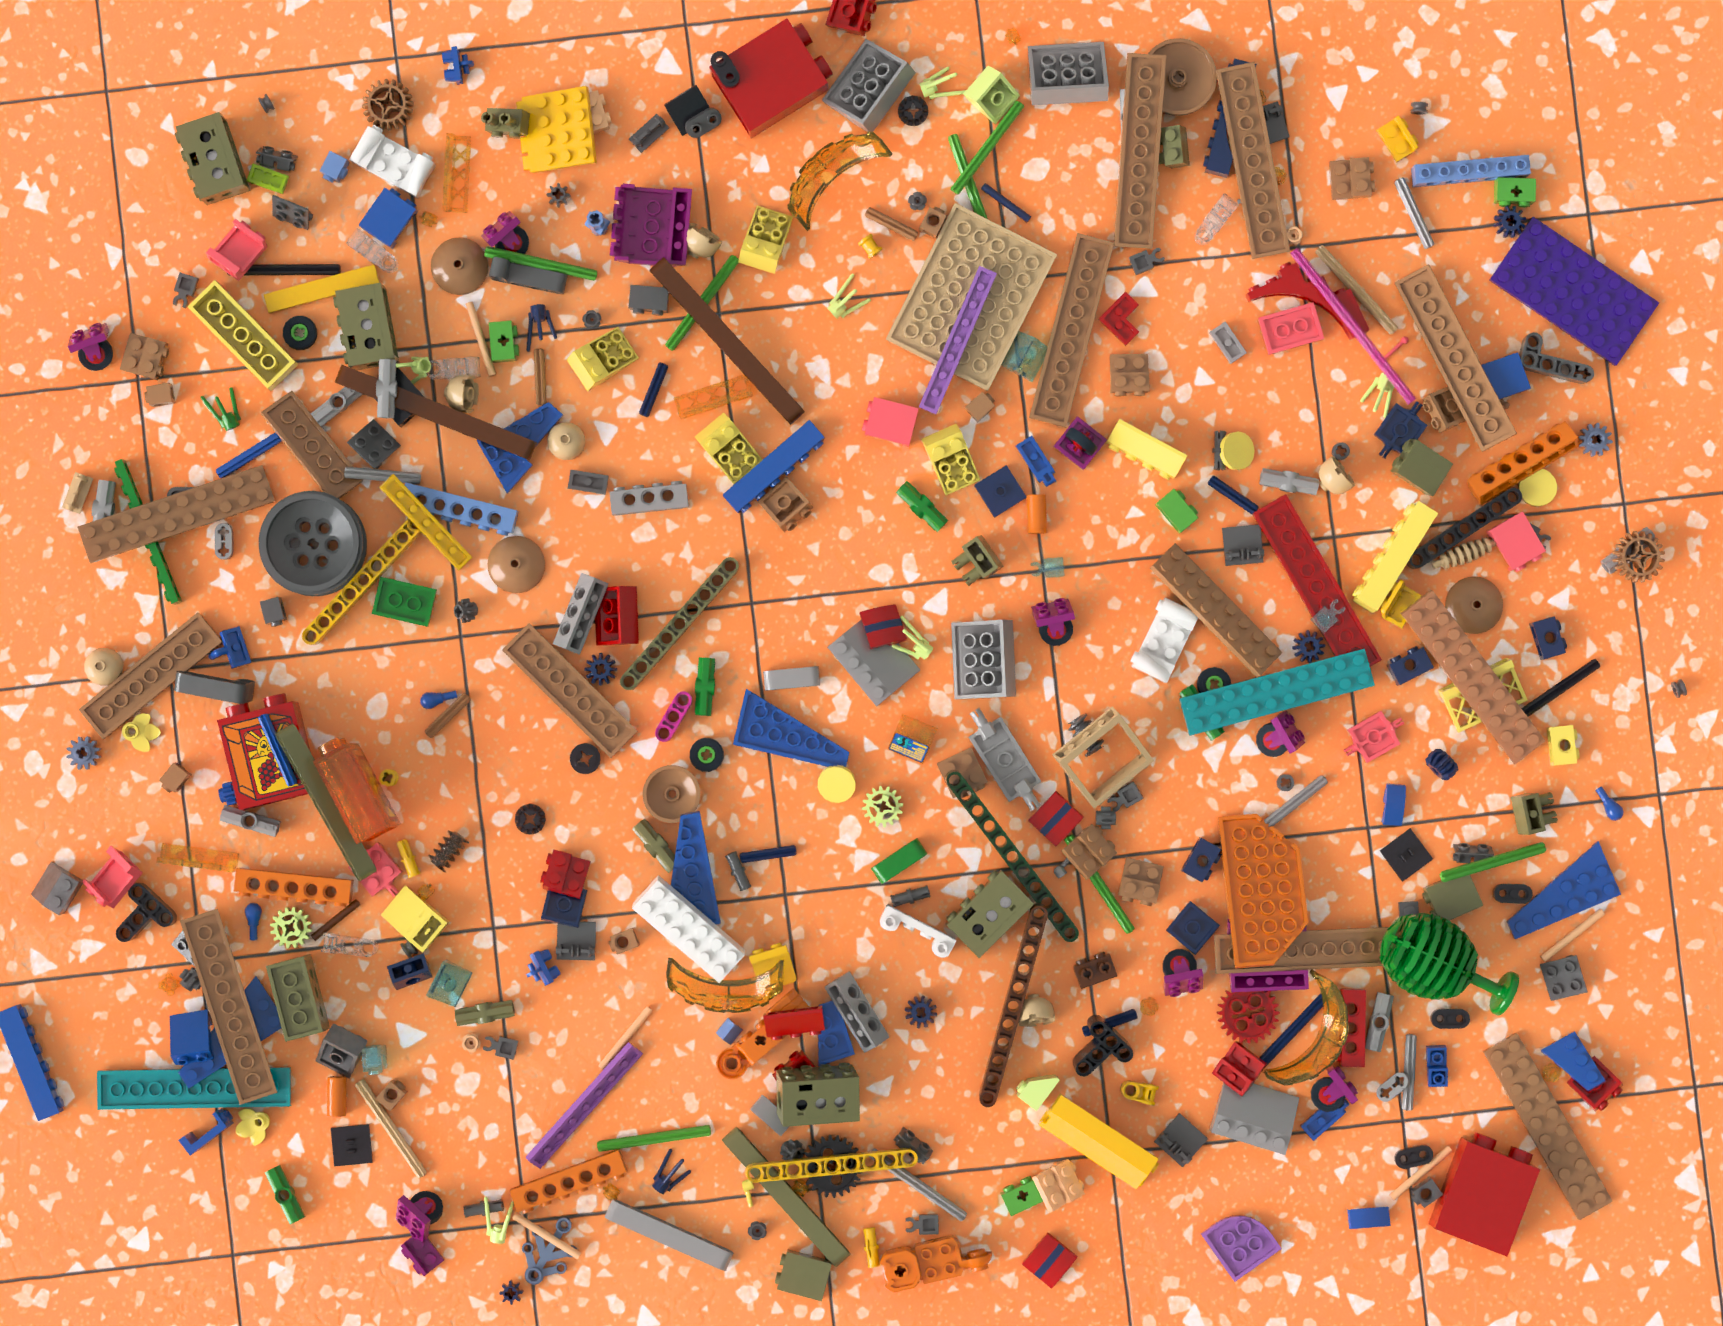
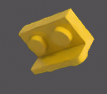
M1399 115L1376 130L1396 163L1419 148L1417 138L1414 134H1410L1407 129L1409 128L1404 118L1401 119Z

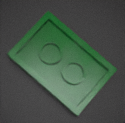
M380 577L372 614L429 627L437 589Z

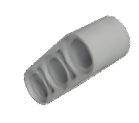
M819 666L763 671L765 691L820 686Z

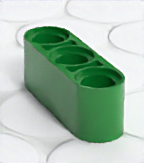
M916 838L872 867L871 870L882 885L928 853L918 838Z

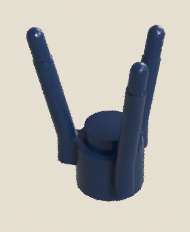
M544 304L530 306L531 312L528 313L527 352H530L533 319L534 322H537L539 340H543L541 322L545 321V318L554 339H557L549 310H546Z
M672 1149L668 1150L657 1174L653 1178L655 1180L652 1184L653 1188L663 1195L666 1191L670 1192L676 1184L691 1173L688 1170L672 1182L670 1178L684 1162V1159H681L667 1176L665 1174L661 1176L670 1158Z

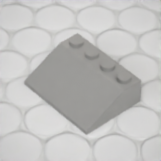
M865 39L822 101L856 126L872 134L916 72L908 62Z
M1104 42L1028 46L1032 105L1108 101L1109 83Z
M861 620L827 647L876 707L920 671L919 667L907 653L893 648L892 645L870 649Z
M1013 620L951 623L954 699L1016 697Z
M1223 1083L1209 1131L1286 1155L1299 1097L1254 1083L1244 1096H1240Z

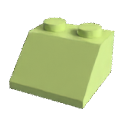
M990 66L984 69L963 94L977 110L994 124L1000 120L1020 96L1003 74Z
M1055 1074L1027 1078L1026 1081L1022 1080L1016 1088L1018 1091L1016 1094L1018 1098L1037 1111L1060 1079Z

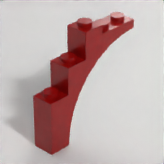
M1288 262L1281 265V270L1277 272L1279 279L1273 277L1265 281L1266 285L1259 287V284L1249 288V292L1245 295L1248 303L1272 296H1289L1311 303L1314 302L1315 305L1321 307L1339 323L1349 340L1356 338L1351 333L1352 331L1348 329L1349 327H1347L1346 323L1344 324L1343 320L1339 318L1340 316H1338L1334 308L1332 309L1331 305H1329L1330 303L1323 297L1324 295L1317 290L1318 287L1314 286L1315 284L1311 282L1312 280L1308 278L1307 283L1305 282L1297 263L1291 265ZM1341 288L1335 291L1334 296L1338 297L1337 300L1343 303V307H1346L1345 309H1347L1348 313L1350 312L1349 315L1353 316L1354 320H1356L1355 322L1362 328V332L1365 331L1367 333L1370 329L1351 288L1348 290Z

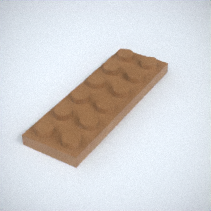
M290 391L261 412L263 418L324 493L339 499L363 482L364 479L345 478V467H353L352 464L293 391Z

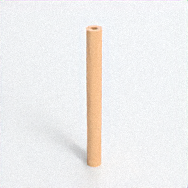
M473 302L466 303L467 311L488 375H496Z
M1599 909L1542 954L1540 956L1544 962L1549 960L1605 915L1603 910Z
M646 1006L598 1065L602 1070L614 1059L653 1011Z
M1446 1146L1433 1157L1430 1163L1421 1167L1390 1193L1389 1196L1396 1200L1453 1152L1452 1149Z
M516 1212L514 1214L513 1220L576 1259L581 1255L580 1251Z

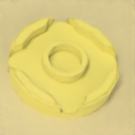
M1237 431L1228 433L1220 443V457L1224 465L1229 469L1240 470L1245 469L1251 464L1255 450L1253 442L1248 435Z
M1545 469L1537 471L1518 484L1519 490L1522 493V500L1530 506L1546 505L1554 499L1557 493L1556 479Z
M842 765L828 766L821 772L817 787L824 799L840 803L852 797L856 781L854 774L848 768Z

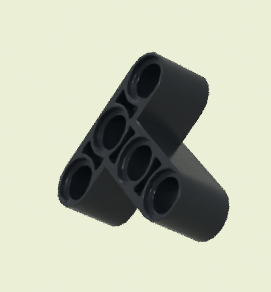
M135 883L128 890V895L138 906L117 928L115 934L116 938L121 942L131 941L152 919L158 925L167 927L175 924L177 914L146 884ZM137 886L141 887L143 891L140 897L136 896L134 892ZM151 899L157 904L154 910L150 909L148 905ZM164 913L170 915L171 920L169 923L163 921ZM137 914L143 916L141 924H138L135 920ZM124 928H127L130 931V936L128 938H125L122 935V931Z
M1092 1015L1087 1020V1026L1094 1038L1073 1058V1066L1078 1075L1085 1077L1091 1074L1111 1054L1121 1062H1129L1133 1058V1050L1128 1041L1100 1015ZM1095 1024H1101L1099 1028H1093ZM1109 1036H1114L1113 1040L1106 1041ZM1100 1049L1098 1054H1092L1094 1050ZM1121 1049H1127L1125 1053H1119ZM1083 1062L1087 1063L1086 1066L1082 1068L1078 1067Z

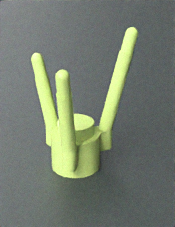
M949 67L940 70L931 77L924 79V82L919 83L924 98L929 96L930 100L936 97L961 95L966 90L935 93L938 91L936 85L957 76L955 72L936 81L934 80L948 71Z
M854 273L849 276L834 299L829 302L830 306L827 307L836 319L840 316L844 318L847 314L871 301L868 298L845 311L847 307L844 304L857 290L851 291L842 301L839 297L855 276Z
M413 356L411 357V360H414L413 362L396 363V368L411 367L414 373L419 374L411 380L415 384L421 378L427 377L426 373L431 369L428 357Z
M1381 373L1380 377H1375L1374 382L1360 402H1364L1376 385H1378L1377 389L1380 390V393L1375 402L1373 412L1377 411L1384 392H1388L1383 415L1386 418L1395 386L1391 384L1392 382L1388 380L1389 378H1387L1386 374Z
M900 616V619L916 636L914 637L906 629H903V633L916 643L913 647L915 652L895 644L892 647L912 655L917 660L920 657L925 660L931 654L933 647L929 645V642L920 635L904 616Z
M484 1197L487 1223L486 1235L490 1236L491 1242L503 1244L505 1243L514 1202L512 1201L504 1225L497 1224L494 1225V1228H491L488 1198Z

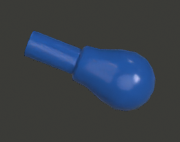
M456 690L446 693L427 692L421 696L420 704L425 709H432L443 703V701L458 697Z
M1602 786L1595 791L1603 801L1607 817L1613 821L1620 820L1623 816V808L1607 795Z
M257 903L248 904L245 908V916L250 926V940L252 941L258 940L257 926L262 914V909Z

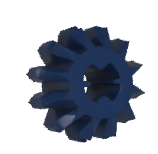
M1508 206L1504 207V211L1499 209L1497 211L1498 215H1495L1493 218L1497 221L1493 224V227L1500 228L1496 233L1504 232L1503 238H1506L1508 234L1511 238L1515 237V233L1520 235L1522 233L1521 229L1526 227L1524 223H1521L1526 220V217L1519 216L1523 211L1520 210L1516 213V206H1513L1511 211ZM1509 218L1511 219V223H1513L1511 226H1509L1508 221H1506Z
M1309 630L1305 632V636L1303 633H1299L1298 635L1301 640L1297 638L1293 640L1298 646H1292V649L1299 650L1294 654L1295 657L1302 655L1300 658L1301 662L1306 657L1308 663H1312V657L1318 661L1319 657L1317 654H1324L1323 651L1319 650V648L1325 647V644H1319L1323 637L1315 639L1317 632H1313L1312 636H1310ZM1309 642H1311V647H1313V650H1308L1307 652V647L1304 645L1305 643L1308 644Z
M599 653V660L595 655H592L594 662L586 661L587 664L591 665V668L585 667L584 669L585 671H591L586 677L591 678L594 676L592 679L593 684L596 683L597 679H599L600 686L603 685V679L609 684L608 676L615 679L616 676L611 674V671H617L618 668H611L616 661L612 660L608 663L610 655H607L603 660V653ZM604 664L606 671L604 674L601 672V675H599L596 668L598 665Z
M1435 749L1425 759L1429 769L1442 780H1449L1458 771L1457 763L1442 749Z
M924 995L921 997V1002L918 1001L917 996L914 997L915 1004L910 1000L908 1001L912 1008L906 1007L905 1011L911 1012V1014H907L905 1017L906 1019L913 1017L910 1025L918 1021L917 1028L921 1027V1022L924 1023L926 1028L928 1027L927 1020L934 1023L930 1015L937 1016L936 1012H931V1010L937 1007L936 1005L929 1006L932 1002L931 998L926 1003L924 1002ZM918 1007L920 1009L921 1007L925 1008V1015L923 1017L922 1015L920 1017L917 1016L918 1012L916 1009Z

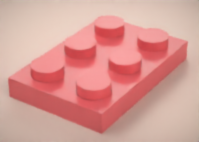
M1314 302L1258 318L1268 355L1324 339Z

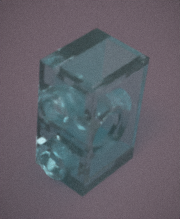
M386 1044L370 1045L361 1049L363 1072H368V1075H378L388 1067Z

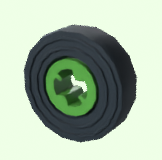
M305 316L292 317L284 325L283 338L291 348L305 350L310 348L317 339L316 325L310 318ZM298 328L305 330L303 337L295 335Z
M1217 667L1207 668L1202 671L1197 680V690L1199 693L1212 690L1209 687L1211 679L1213 681L1215 679L1218 680V688L1231 685V679L1227 672Z
M712 738L699 739L690 749L692 765L702 772L716 770L724 759L722 746ZM708 749L710 750L709 753H712V757L704 760V756L702 757L701 753Z

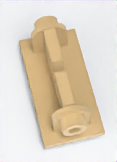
M75 472L62 508L80 514L93 478Z

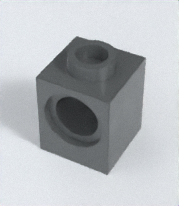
M281 597L260 601L265 624H271L272 627L282 625V621L287 620Z
M1427 1177L1410 1189L1413 1193L1411 1196L1417 1206L1421 1204L1424 1208L1443 1195L1431 1177ZM1425 1188L1429 1189V1196L1422 1198L1421 1191Z

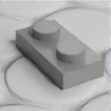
M1226 321L1209 332L1230 364L1247 353Z

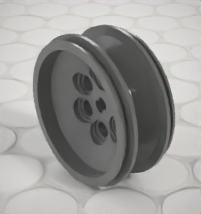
M303 491L285 497L268 512L259 533V553L268 574L287 590L305 596H325L343 589L360 571L366 557L367 537L359 516L344 501L324 492ZM309 522L310 530L303 532L302 525ZM328 523L330 530L323 534L321 526ZM298 538L300 541L299 547L292 548V540ZM313 540L319 543L316 549L310 545ZM336 540L338 548L331 551L329 545L332 541ZM306 555L308 557V563L302 566L300 564V558ZM325 556L328 562L324 567H321L319 559Z

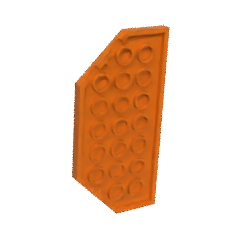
M1258 814L1218 817L1235 969L1274 966L1309 923L1300 848L1287 840L1273 826L1268 827L1269 824H1265L1264 820H1262L1263 818Z

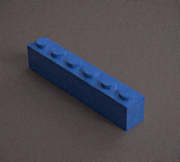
M810 420L807 421L727 490L723 497L737 513H745L751 507L750 503L753 500H760L766 494L765 490L768 487L774 488L780 482L779 478L783 474L789 475L795 469L794 465L797 462L803 463L809 457L808 453L812 449L818 450L824 444L823 440L825 437Z
M19 1004L0 1012V1029L38 1121H41L64 1111V1102L61 1096L57 1095L55 1090L57 1089L56 1082L49 1075L48 1071H50L47 1061L42 1058V1047L39 1043H36L34 1038L35 1030L32 1025H29L27 1020V1010Z

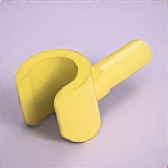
M747 1179L742 1182V1188L747 1197L748 1207H752L753 1202L749 1190L755 1187L753 1182Z

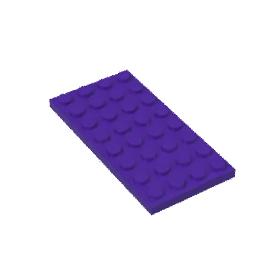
M1535 217L1530 219L1489 279L1496 286L1614 366H1617L1659 304L1658 301Z

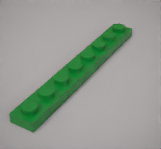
M123 459L115 461L116 467L114 470L117 477L122 479L123 485H121L123 493L125 496L128 495L130 503H128L129 508L143 505L126 461ZM159 542L145 545L146 549H150L152 554L150 556L152 565L158 569L157 578L161 585L164 584L166 589L164 591L166 600L174 605L181 603V597Z

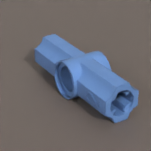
M596 210L589 212L585 226L591 229L594 235L601 236L607 232L610 221L604 218L601 212Z

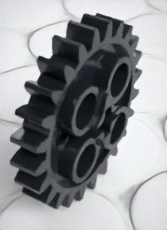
M829 1134L827 1140L821 1136L820 1143L813 1140L815 1146L808 1145L811 1151L804 1152L807 1158L823 1156V1151L826 1148L832 1150V1155L856 1153L859 1149L857 1147L851 1149L853 1142L846 1144L847 1138L844 1137L839 1141V1135H836L833 1140ZM850 1158L849 1164L846 1167L853 1168L855 1159ZM815 1162L809 1163L807 1166L808 1171L814 1172L817 1164ZM863 1172L847 1173L846 1175L839 1174L841 1181L838 1184L832 1183L833 1175L808 1177L809 1179L805 1183L806 1185L813 1184L811 1186L812 1191L818 1188V1195L824 1191L826 1198L829 1193L835 1198L836 1192L843 1196V1190L850 1193L849 1186L856 1187L853 1181H860L861 1179L857 1177V1174Z

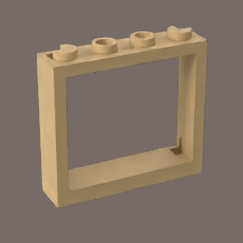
M1113 707L1109 708L1052 754L1094 809L1154 761L1122 716ZM1119 723L1141 754L1090 794L1068 763Z

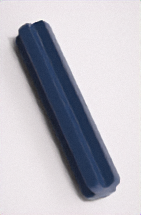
M658 363L639 411L641 416L649 417L668 370V365L664 363Z
M1212 476L1208 481L1209 486L1250 514L1258 510V505L1216 476Z
M791 845L740 853L741 863L795 856L797 854L796 846Z
M1131 1009L1105 1020L1112 1027H1116L1135 1020L1138 1016L1135 1009ZM1095 1024L1093 1028L1097 1029L1101 1024ZM1087 1025L1082 1027L1085 1037L1092 1035Z

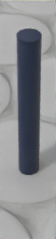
M985 183L982 186L981 190L1025 222H1028L1032 217Z

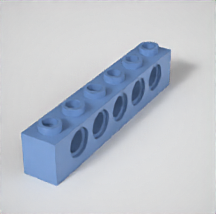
M1529 155L1417 164L1411 168L1413 188L1494 181L1498 177L1527 178L1531 174Z
M405 482V486L417 499L420 496L426 497L427 501L424 506L433 516L434 514L440 515L442 520L452 522L453 519L460 520L459 524L471 527V523L479 525L478 529L489 531L490 528L496 529L497 534L508 536V533H514L519 513L517 510ZM439 500L445 502L443 510L436 509V503ZM457 505H462L464 508L461 515L454 513ZM475 510L482 511V517L479 520L473 518ZM499 514L501 516L500 523L492 524V516Z

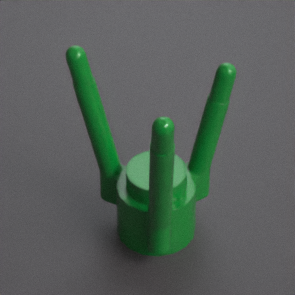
M232 387L229 388L234 415L232 412H226L219 397L216 396L215 400L223 414L221 417L204 396L200 397L220 423L221 428H225L226 431L240 425L238 421L241 420Z

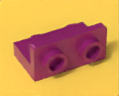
M412 1236L401 1245L403 1248L401 1250L402 1254L407 1259L410 1258L414 1263L413 1268L419 1275L421 1273L423 1276L427 1275L445 1260L429 1238L422 1243L419 1239H415Z

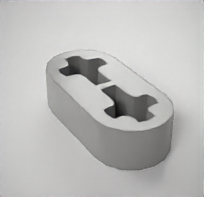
M221 523L215 528V555L219 559L228 560L233 556L234 532L230 525ZM223 527L229 530V534H225V540H223V535L219 534ZM223 543H225V548L229 549V553H226L224 557L219 552L223 549Z
M1398 1072L1378 1087L1376 1092L1378 1099L1383 1102L1394 1099L1409 1086V1076L1404 1072ZM1397 1077H1404V1086L1402 1084L1397 1086L1394 1085L1396 1082H1398ZM1391 1087L1393 1090L1388 1093L1390 1097H1383L1384 1091L1382 1089L1386 1090Z

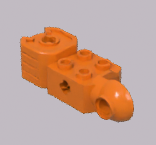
M792 989L770 1007L766 1013L807 1008L809 1006L798 992ZM764 1019L755 1026L757 1029L753 1033L748 1031L741 1037V1043L738 1041L731 1048L723 1050L718 1055L716 1061L717 1070L724 1078L731 1080L743 1076L749 1066L755 1064L783 1040H771V1037L766 1036ZM764 1036L765 1040L759 1042L758 1037ZM730 1058L736 1059L738 1062L737 1067H728L727 1060Z
M953 1235L915 1243L914 1248L902 1246L886 1250L880 1259V1264L883 1265V1275L886 1280L885 1287L892 1292H899L915 1288L921 1280H923V1284L961 1276L964 1269L971 1268L972 1272L986 1270L989 1268L988 1263L992 1258V1251L985 1252L984 1248L967 1252V1256L963 1257L958 1240ZM898 1266L905 1267L906 1269L903 1272L896 1271Z

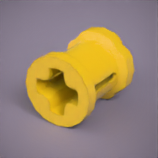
M869 234L858 243L867 252L869 259L876 256L883 249L876 244L872 234Z
M392 769L383 770L379 776L380 783L385 786H394L399 779L398 773ZM387 773L389 775H393V778H391V783L389 781H385Z

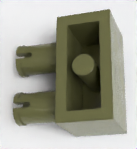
M487 108V112L482 114L481 120L485 123V131L489 132L492 137L503 138V135H509L510 138L520 139V136L528 135L530 113L523 109Z
M1181 125L1161 128L1160 145H1163V152L1159 153V164H1165L1169 168L1190 166L1186 128Z
M982 535L976 536L962 546L964 552L951 560L953 565L957 564L954 566L957 570H960L970 561L974 564L975 568L962 576L963 580H967L965 583L968 586L980 577H983V579L988 578L1004 567Z
M1551 792L1541 795L1539 793H1524L1511 797L1518 834L1531 835L1546 831L1545 825L1557 823L1558 818H1552L1557 816L1555 811L1543 814L1541 806L1554 803V799H1548L1553 797Z

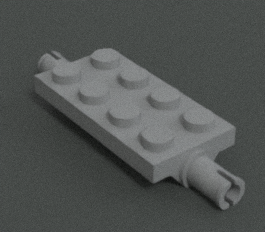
M979 707L975 710L979 717H977L974 711L969 714L978 726V731L969 736V740L1007 800L1010 802L1018 796L1022 797L1030 811H1033L1035 807L1031 802L1034 803L1036 808L1041 804L1032 790L1034 786L1042 781L1003 719L999 717L993 722H988Z

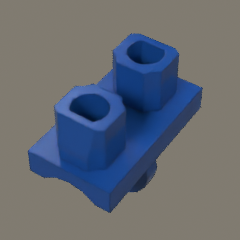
M457 46L451 47L452 50L442 52L443 63H453L454 69L444 70L446 82H456L459 85L463 84L461 68H463L464 74H470L469 68L474 66V61H468L467 54L462 55V61H460L459 49Z
M548 949L540 952L536 951L529 955L533 963L527 965L531 971L526 974L527 978L533 975L536 982L542 979L546 986L554 982L553 979L561 974L556 965L548 969L544 963L552 959Z

